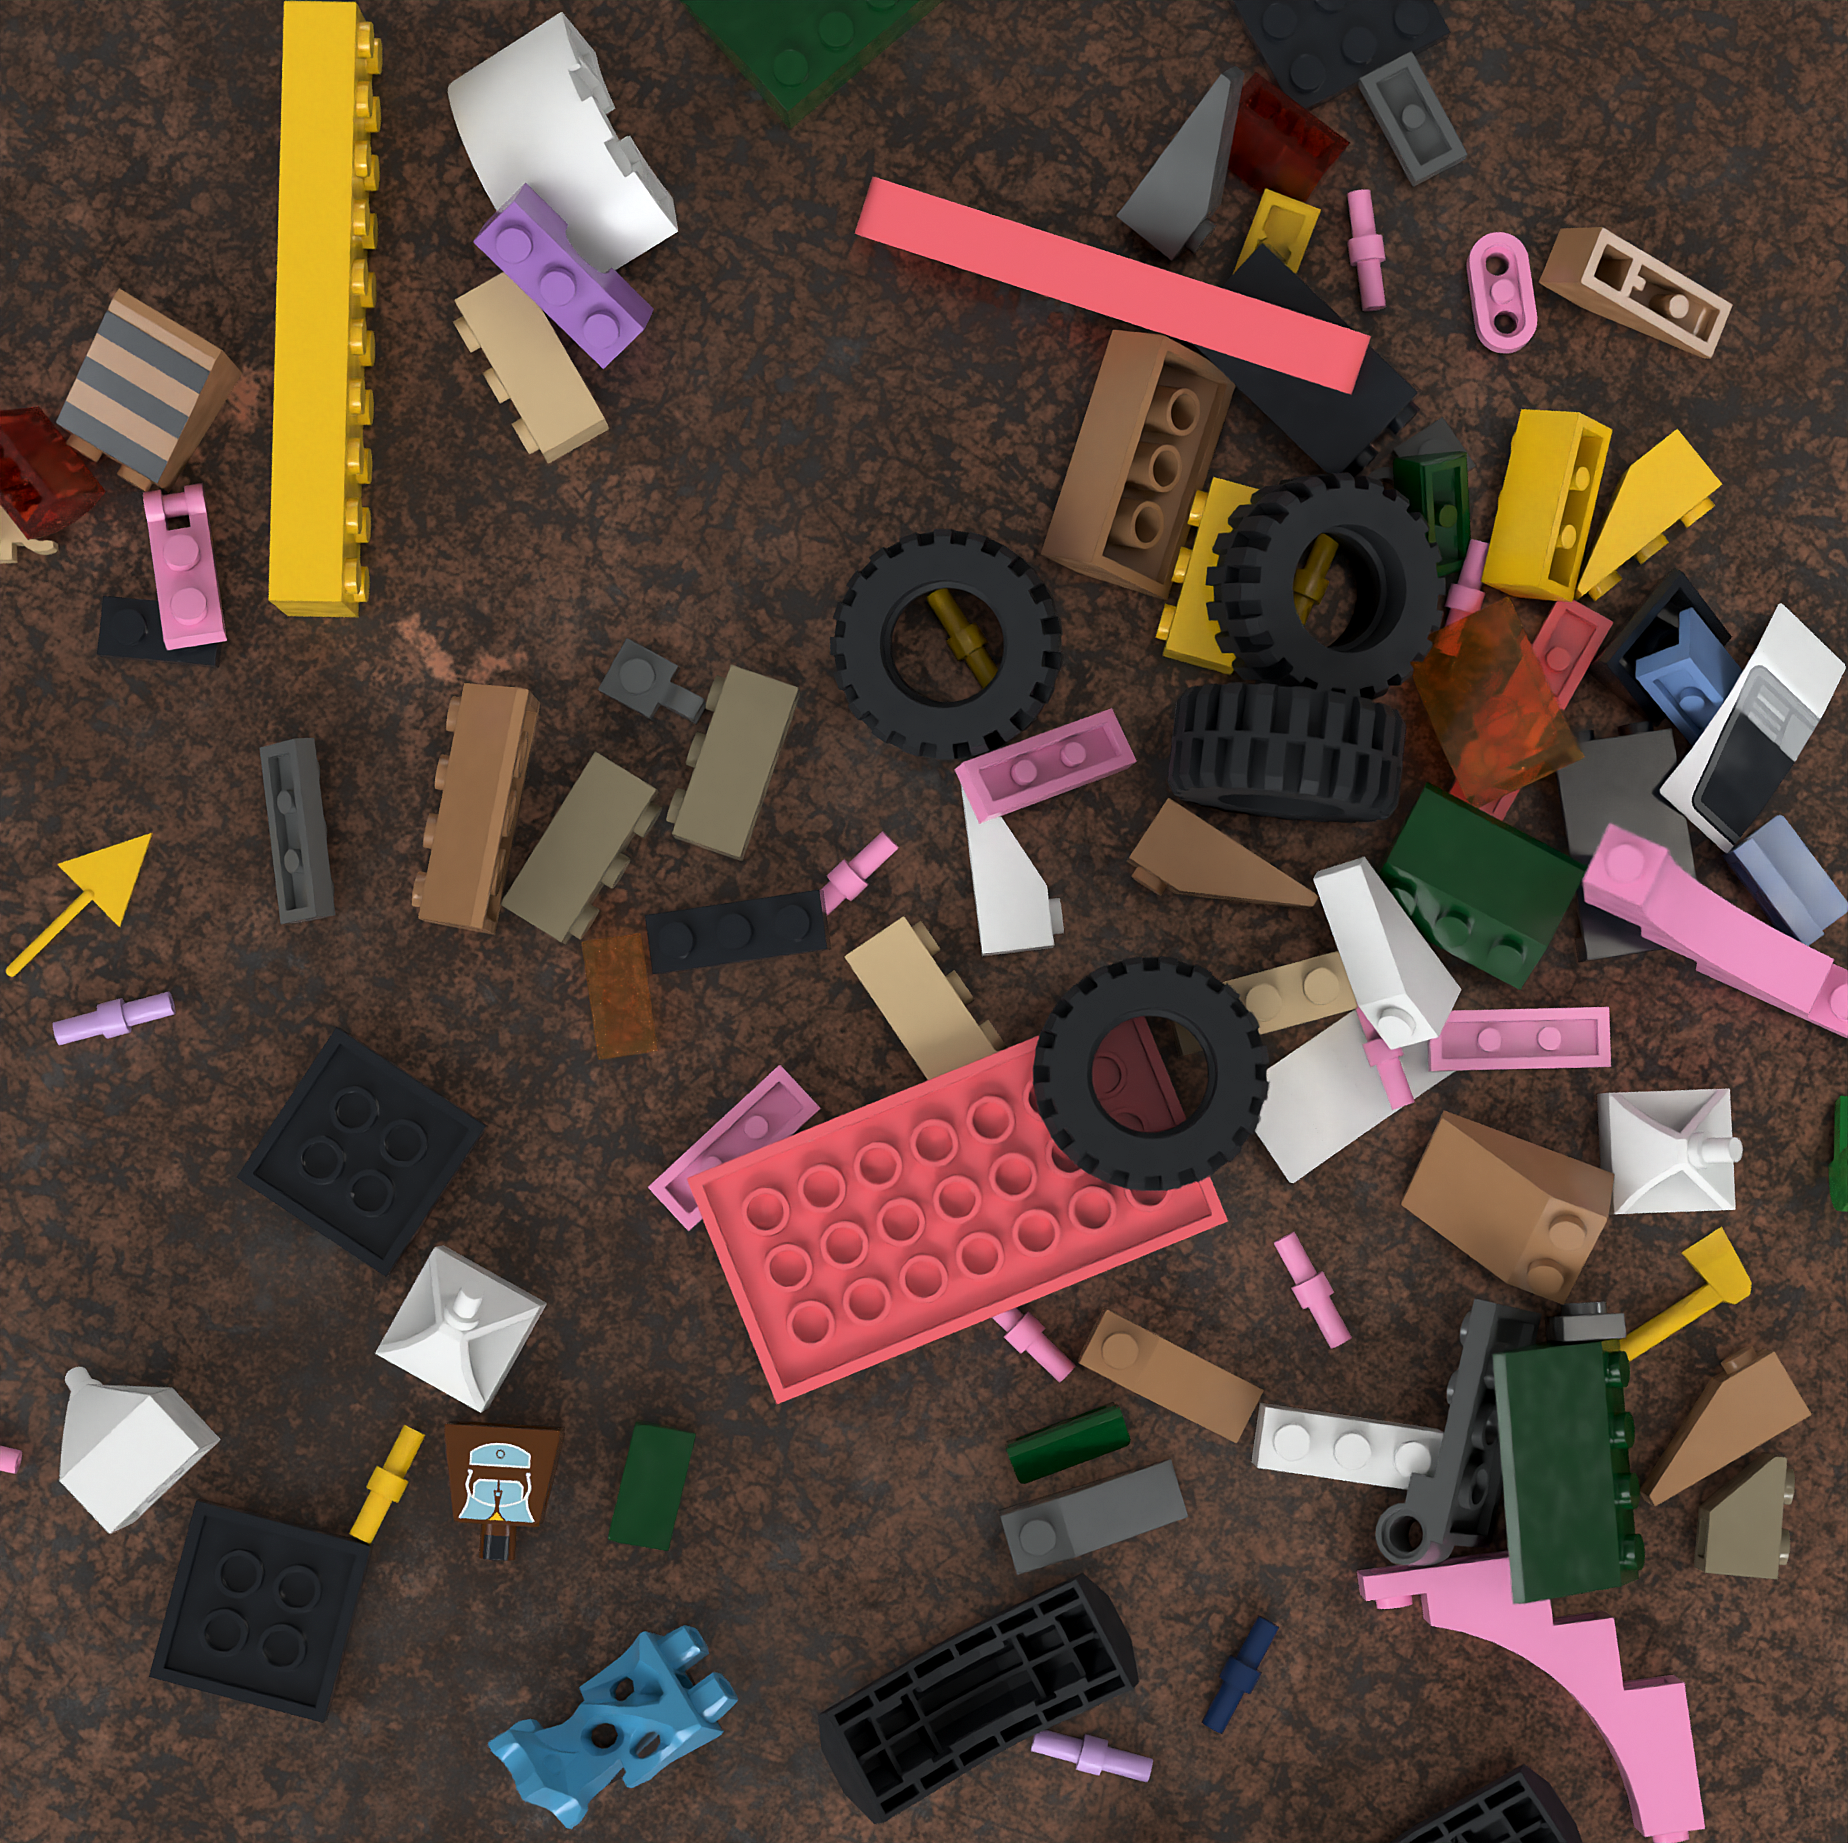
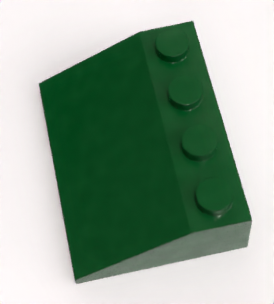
M944 0L679 1L787 127L792 129Z
M1619 1338L1545 1341L1493 1354L1513 1604H1526L1616 1588L1639 1579L1638 1570L1643 1569L1645 1562V1547L1641 1534L1635 1533L1633 1509H1637L1639 1506L1640 1486L1637 1475L1634 1472H1630L1628 1448H1632L1634 1445L1635 1425L1632 1414L1625 1412L1623 1387H1627L1629 1384L1630 1365L1626 1352L1620 1351Z

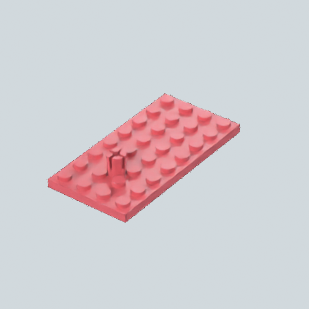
M1145 1016L1132 1018L1113 1028L1099 1045L1092 1066L1094 1091L1104 1110L1121 1125L1141 1132L1165 1131L1186 1120L1185 1114ZM1036 1036L686 1179L777 1404H780L1228 1222L1210 1176L1200 1182H1194L1178 1189L1139 1191L1106 1183L1074 1164L1051 1138L1036 1104L1033 1085V1066L1036 1045L1039 1036Z

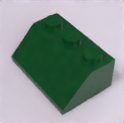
M1427 782L1377 865L1375 872L1425 940L1521 990L1547 949L1588 866Z

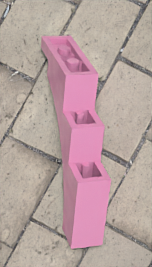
M1609 824L1583 879L1585 902L1641 926V937L1697 961L1696 971L1848 1039V970L1833 964V958L1774 929L1706 888L1686 873L1672 859L1668 849Z
M1508 1550L1447 1558L1435 1566L1395 1565L1357 1570L1360 1595L1366 1601L1376 1600L1377 1609L1400 1608L1412 1605V1595L1420 1594L1423 1617L1431 1626L1465 1632L1494 1642L1523 1656L1558 1681L1586 1711L1603 1736L1622 1777L1629 1799L1634 1827L1644 1837L1652 1836L1653 1843H1678L1689 1839V1831L1705 1829L1685 1683L1675 1675L1623 1681L1614 1617L1605 1611L1552 1617L1550 1599L1526 1604H1513Z

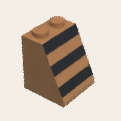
M118 289L101 322L56 423L71 434L66 444L96 463L102 454L121 464L116 474L144 492H148L154 484L169 493L241 377L242 372L223 350L123 290Z

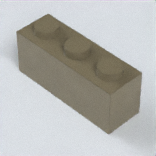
M730 665L726 678L716 675L705 709L714 712L707 734L696 732L686 760V765L694 768L688 789H676L668 810L666 821L675 824L672 832L675 839L743 862L801 695L799 687L734 665Z
M595 751L500 905L565 945L568 944L572 936L581 940L598 915L599 909L593 906L592 903L605 884L613 889L627 869L631 858L624 855V852L633 837L637 834L645 838L662 811V807L655 804L660 796L658 790Z

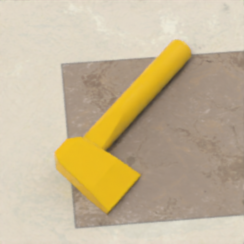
M1722 1227L1681 1252L1706 1284L1627 1334L1626 1338L1619 1339L1620 1351L1626 1352L1629 1362L1718 1304L1724 1302L1735 1305L1750 1295L1752 1282Z

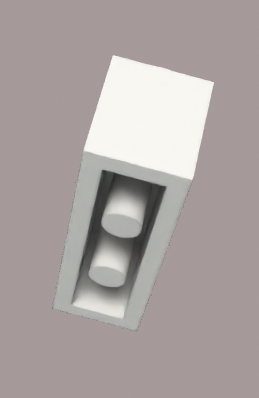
M1260 1403L1251 1462L1257 1468L1408 1490L1412 1472L1434 1477L1444 1432L1436 1428Z

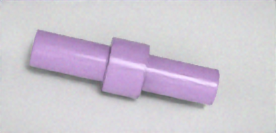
M169 991L127 1003L122 998L98 1004L97 1011L53 1022V1031L58 1045L104 1034L108 1039L130 1033L132 1030L131 1026L174 1015L176 1010Z
M1044 1730L1034 1735L1031 1745V1751L1076 1763V1770L1098 1776L1101 1770L1148 1782L1153 1765L1152 1758L1108 1747V1740L1084 1734L1083 1739H1078Z

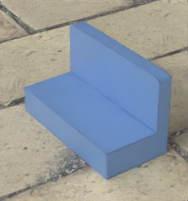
M1692 607L1679 613V644L1636 660V679L1692 747L1720 709L1743 672Z
M1782 815L1773 817L1735 845L1728 853L1722 855L1774 927L1807 946L1824 935L1822 930L1848 912L1847 900Z

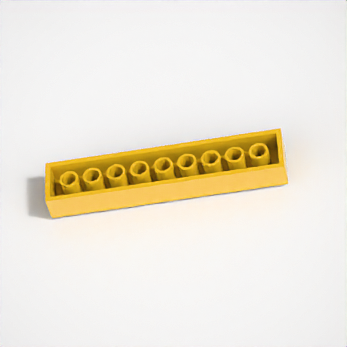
M284 1L268 600L287 616L359 617V602H367L369 598V570L367 566H361L360 543H369L371 515L369 507H362L361 496L362 484H370L372 479V453L370 448H364L363 425H372L374 399L372 389H365L364 375L365 366H374L375 336L373 331L367 330L366 308H375L377 284L375 272H368L367 254L368 249H376L378 244V220L376 213H370L369 191H378L380 172L378 155H371L370 133L379 132L381 126L379 96H373L372 74H381L382 43L380 38H374L373 23L366 22L357 2Z

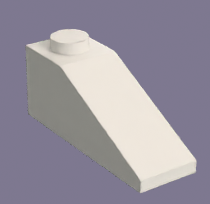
M961 785L982 957L1053 948V935L1064 933L1060 898H1048L1046 883L1001 816L979 824Z
M1362 857L1317 871L1313 880L1358 1007L1391 1050L1439 1037L1462 989L1367 859Z

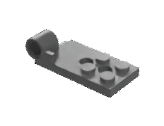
M1474 1298L1472 1310L1466 1314L1461 1326L1460 1340L1464 1347L1459 1369L1452 1374L1447 1388V1401L1450 1409L1435 1475L1430 1477L1412 1472L1405 1503H1398L1387 1508L1380 1516L1376 1525L1375 1535L1378 1548L1391 1562L1400 1565L1435 1566L1449 1557L1454 1545L1489 1548L1503 1489L1493 1354L1535 1344L1541 1313ZM1418 1520L1423 1529V1539L1419 1547L1414 1550L1409 1542V1529Z

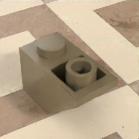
M1761 1453L1699 1506L1694 1557L1695 1568L1704 1573L1778 1580L1779 1565L1787 1564L1790 1552L1788 1529H1782L1784 1504L1791 1505L1795 1489L1794 1470L1787 1468V1457L1776 1453Z

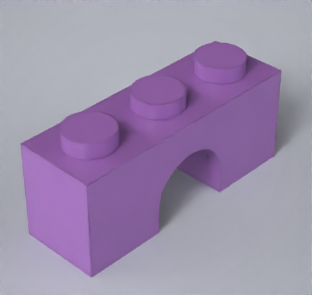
M525 183L483 225L473 242L604 369L645 329L654 309L612 267L606 273H602L590 266L575 251L567 239L566 229L568 224Z

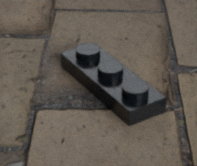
M812 890L645 915L652 974L656 975L831 950L823 890Z

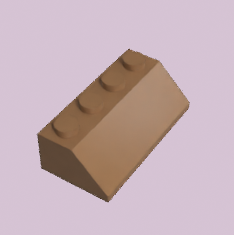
M1112 330L1041 555L1080 574L1167 600L1173 584L1171 580L1180 548L1185 546L1191 527L1187 522L1197 490H1203L1236 385L1210 360L1165 335Z
M464 683L462 696H452L446 721V730L454 732L450 756L441 754L435 776V789L443 791L439 814L429 813L423 839V847L431 849L427 872L418 871L412 893V906L420 908L418 916L420 920L482 933L496 934L501 908L500 903L503 898L540 708V702L528 689Z

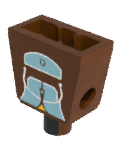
M451 1420L445 1424L444 1435L454 1522L481 1524L479 1558L487 1560H515L517 1526L539 1527L544 1522L565 1436V1427Z

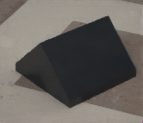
M1673 568L1657 581L1594 657L1587 669L1591 676L1646 721H1653L1655 727H1658L1667 715L1636 679V660L1679 644V613L1691 607L1723 647L1732 638L1685 574L1676 568Z

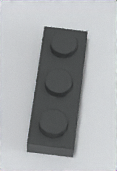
M294 738L260 747L280 924L302 923L335 916V888L330 873L326 840L327 824L323 815L319 781L320 765L316 756L314 738Z

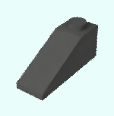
M1236 66L1221 73L1117 214L1119 219L1171 261L1187 249L1194 254L1197 253L1217 227L1210 221V218L1219 208L1222 201L1245 75Z
M1171 1458L999 1509L1000 1519L1017 1575L1076 1558L1188 1517Z

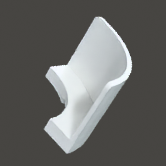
M560 12L460 76L448 86L449 101L459 134L472 165L496 211L527 183L568 224L566 236L575 251L590 266L602 273H606L611 267L617 270L678 232L672 196L653 173L631 136H626L622 140H619L606 116L607 113L615 109V106L601 75L596 53L563 12Z

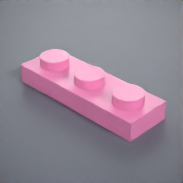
M1111 708L964 761L955 769V772L977 820L981 824L1124 771L1137 761Z
M1609 1007L1451 1011L1439 1037L1427 1040L1428 1071L1611 1067Z
M779 1065L649 1185L648 1188L678 1221L690 1231L702 1220V1216L686 1178L792 1136L821 1108L790 1074Z

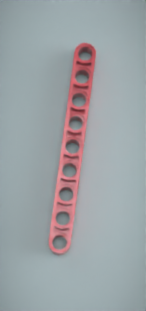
M873 176L855 231L857 235L1351 395L1371 336Z

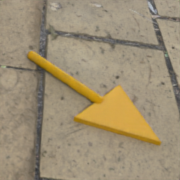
M153 833L57 864L84 892L6 968V974L9 977H14L91 900L121 927Z

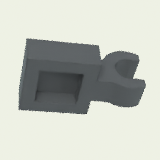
M628 638L625 639L598 688L600 693L650 720H653L659 707L663 706L697 725L706 710L705 699L673 683L681 670L678 665Z

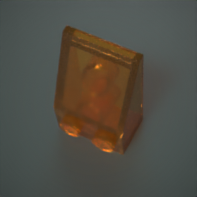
M1509 596L1428 635L1427 639L1433 642V645L1425 660L1410 662L1414 668L1412 677L1441 747L1466 800L1474 807L1480 808L1586 757Z

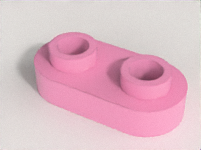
M1504 232L1490 233L1475 243L1466 263L1475 329L1479 340L1488 349L1503 354L1513 353L1523 348L1529 342L1537 327V311L1529 258L1525 246L1513 235ZM1493 257L1501 259L1506 266V272L1499 276L1492 275L1486 268V260ZM1500 315L1510 317L1515 325L1514 331L1508 334L1499 332L1494 324L1495 318Z

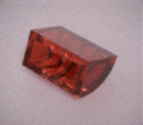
M1255 72L1242 87L1228 169L1261 194L1264 193L1265 189L1307 204L1337 164L1350 142Z
M39 406L0 410V505L27 540L54 534L71 525L92 509L106 493L75 451L66 444L67 441Z

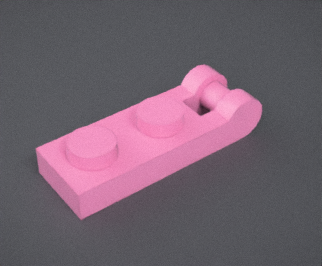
M203 483L185 485V492L163 495L161 489L143 492L163 639L167 650L227 641L209 512ZM189 515L190 527L169 530L167 518Z

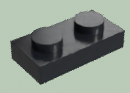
M103 596L97 655L100 657L219 668L222 642L167 650L163 639L158 601ZM222 608L223 617H225V609Z

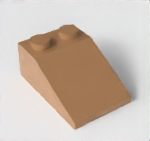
M1444 1110L1404 1193L1401 1205L1505 1283L1564 1305L1608 1220L1615 1174Z

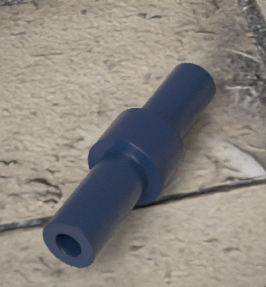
M1258 1615L1236 1657L1230 1655L1219 1675L1224 1681L1202 1720L1204 1725L1223 1734L1244 1693L1251 1694L1262 1674L1258 1667L1280 1628L1279 1626Z

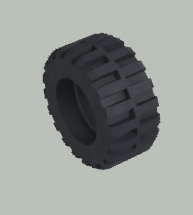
M1331 473L1281 480L1279 485L1265 486L1253 493L1250 499L1251 504L1239 505L1228 518V524L1233 528L1232 531L1219 533L1212 548L1213 553L1219 555L1217 566L1207 567L1205 585L1214 586V602H1207L1206 607L1209 621L1218 620L1221 632L1215 634L1214 638L1221 652L1234 653L1237 658L1232 662V668L1243 680H1256L1255 685L1260 683L1284 687L1311 688V690L1344 693L1347 696H1359L1374 700L1386 695L1389 686H1400L1413 675L1414 668L1410 662L1425 660L1433 645V642L1427 639L1430 630L1440 629L1444 612L1437 610L1438 595H1446L1445 577H1438L1436 562L1442 561L1437 542L1428 543L1425 537V533L1430 530V526L1420 512L1408 513L1406 511L1410 503L1405 496L1396 489L1384 490L1380 480L1368 476L1352 477L1350 473ZM1321 533L1331 537L1342 547L1352 563L1357 581V602L1353 617L1343 634L1328 647L1316 641L1305 629L1296 611L1293 597V580L1297 563L1308 544Z
M934 529L933 532L922 534L916 532L899 538L900 541L888 548L882 547L869 557L871 561L860 572L856 571L846 584L849 589L842 603H837L833 619L837 621L835 635L830 637V655L835 657L837 672H834L838 688L844 691L850 702L848 707L858 720H862L872 730L871 733L885 743H890L902 749V752L918 757L960 759L996 750L1011 742V739L1025 731L1037 719L1036 716L1044 705L1048 704L1055 690L1054 684L1059 670L1061 671L1063 660L1061 648L1063 630L1061 618L1058 617L1053 602L1055 600L1047 585L1043 583L1033 567L1005 545L986 536L973 532L955 531L953 529ZM943 588L965 590L981 598L995 613L1001 625L1004 638L1003 657L994 678L977 694L955 702L935 701L915 692L900 676L892 655L893 631L903 610L917 597L932 590Z
M1212 683L1204 684L1203 687L1192 686L1185 690L1176 702L1167 781L1173 794L1178 796L1179 799L1191 801L1196 805L1218 808V810L1241 812L1261 817H1277L1287 820H1310L1312 822L1356 823V821L1376 822L1377 820H1385L1397 808L1399 802L1407 727L1397 709H1391V706L1384 703L1372 702L1371 699L1347 696L1339 692L1260 683L1259 685L1245 683L1221 685Z
M1142 956L1126 958L1107 966L1104 965L1089 973L1061 997L1049 1014L1036 1045L1033 1066L1036 1104L1041 1119L1056 1145L1074 1164L1088 1174L1106 1183L1126 1189L1139 1191L1178 1189L1194 1182H1200L1215 1174L1216 1170L1227 1162L1230 1163L1242 1150L1241 1147L1248 1137L1254 1134L1261 1120L1259 1116L1264 1100H1267L1270 1082L1267 1081V1064L1269 1063L1267 1046L1262 1043L1258 1031L1260 1026L1253 1012L1247 1010L1239 999L1240 995L1228 983L1224 984L1211 975V971L1197 964L1193 966L1178 961V958L1165 956L1157 958H1142ZM1157 1016L1180 1024L1196 1038L1206 1058L1208 1081L1201 1103L1188 1119L1165 1131L1141 1132L1121 1125L1104 1110L1094 1091L1092 1066L1099 1045L1113 1028L1132 1018Z

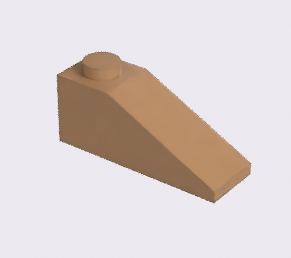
M1603 227L1561 228L1539 280V283L1583 309L1704 359L1712 358L1733 304Z
M1169 797L1126 861L1136 868L1131 877L1159 896L1167 888L1178 895L1305 910L1313 907L1319 898L1317 894Z
M1103 1307L1077 1358L1079 1364L1236 1444L1264 1391L1106 1307Z
M1748 1346L1733 1353L1721 1362L1725 1371L1710 1379L1640 1488V1494L1644 1501L1654 1506L1661 1504L1812 1415L1775 1351L1762 1348L1756 1352L1753 1346Z

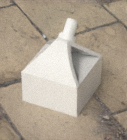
M1730 1088L1597 1094L1600 1169L1615 1174L1609 1214L1736 1210L1733 1162H1738L1741 1159L1742 1144L1737 1137H1732Z
M444 1245L434 1247L375 1354L473 1409L483 1412L490 1407L547 1303Z
M83 1367L72 1368L65 1376V1383L71 1393L63 1432L59 1481L109 1534L134 1523L221 1440L173 1388L103 1385L100 1381L92 1379Z

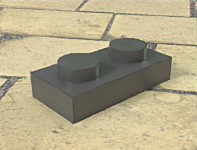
M1412 51L1359 79L1357 85L1413 187L1466 159L1468 153Z
M1606 1302L1564 1303V1305L1560 1304L1561 1316H1545L1547 1341L1626 1338L1624 1313H1607Z

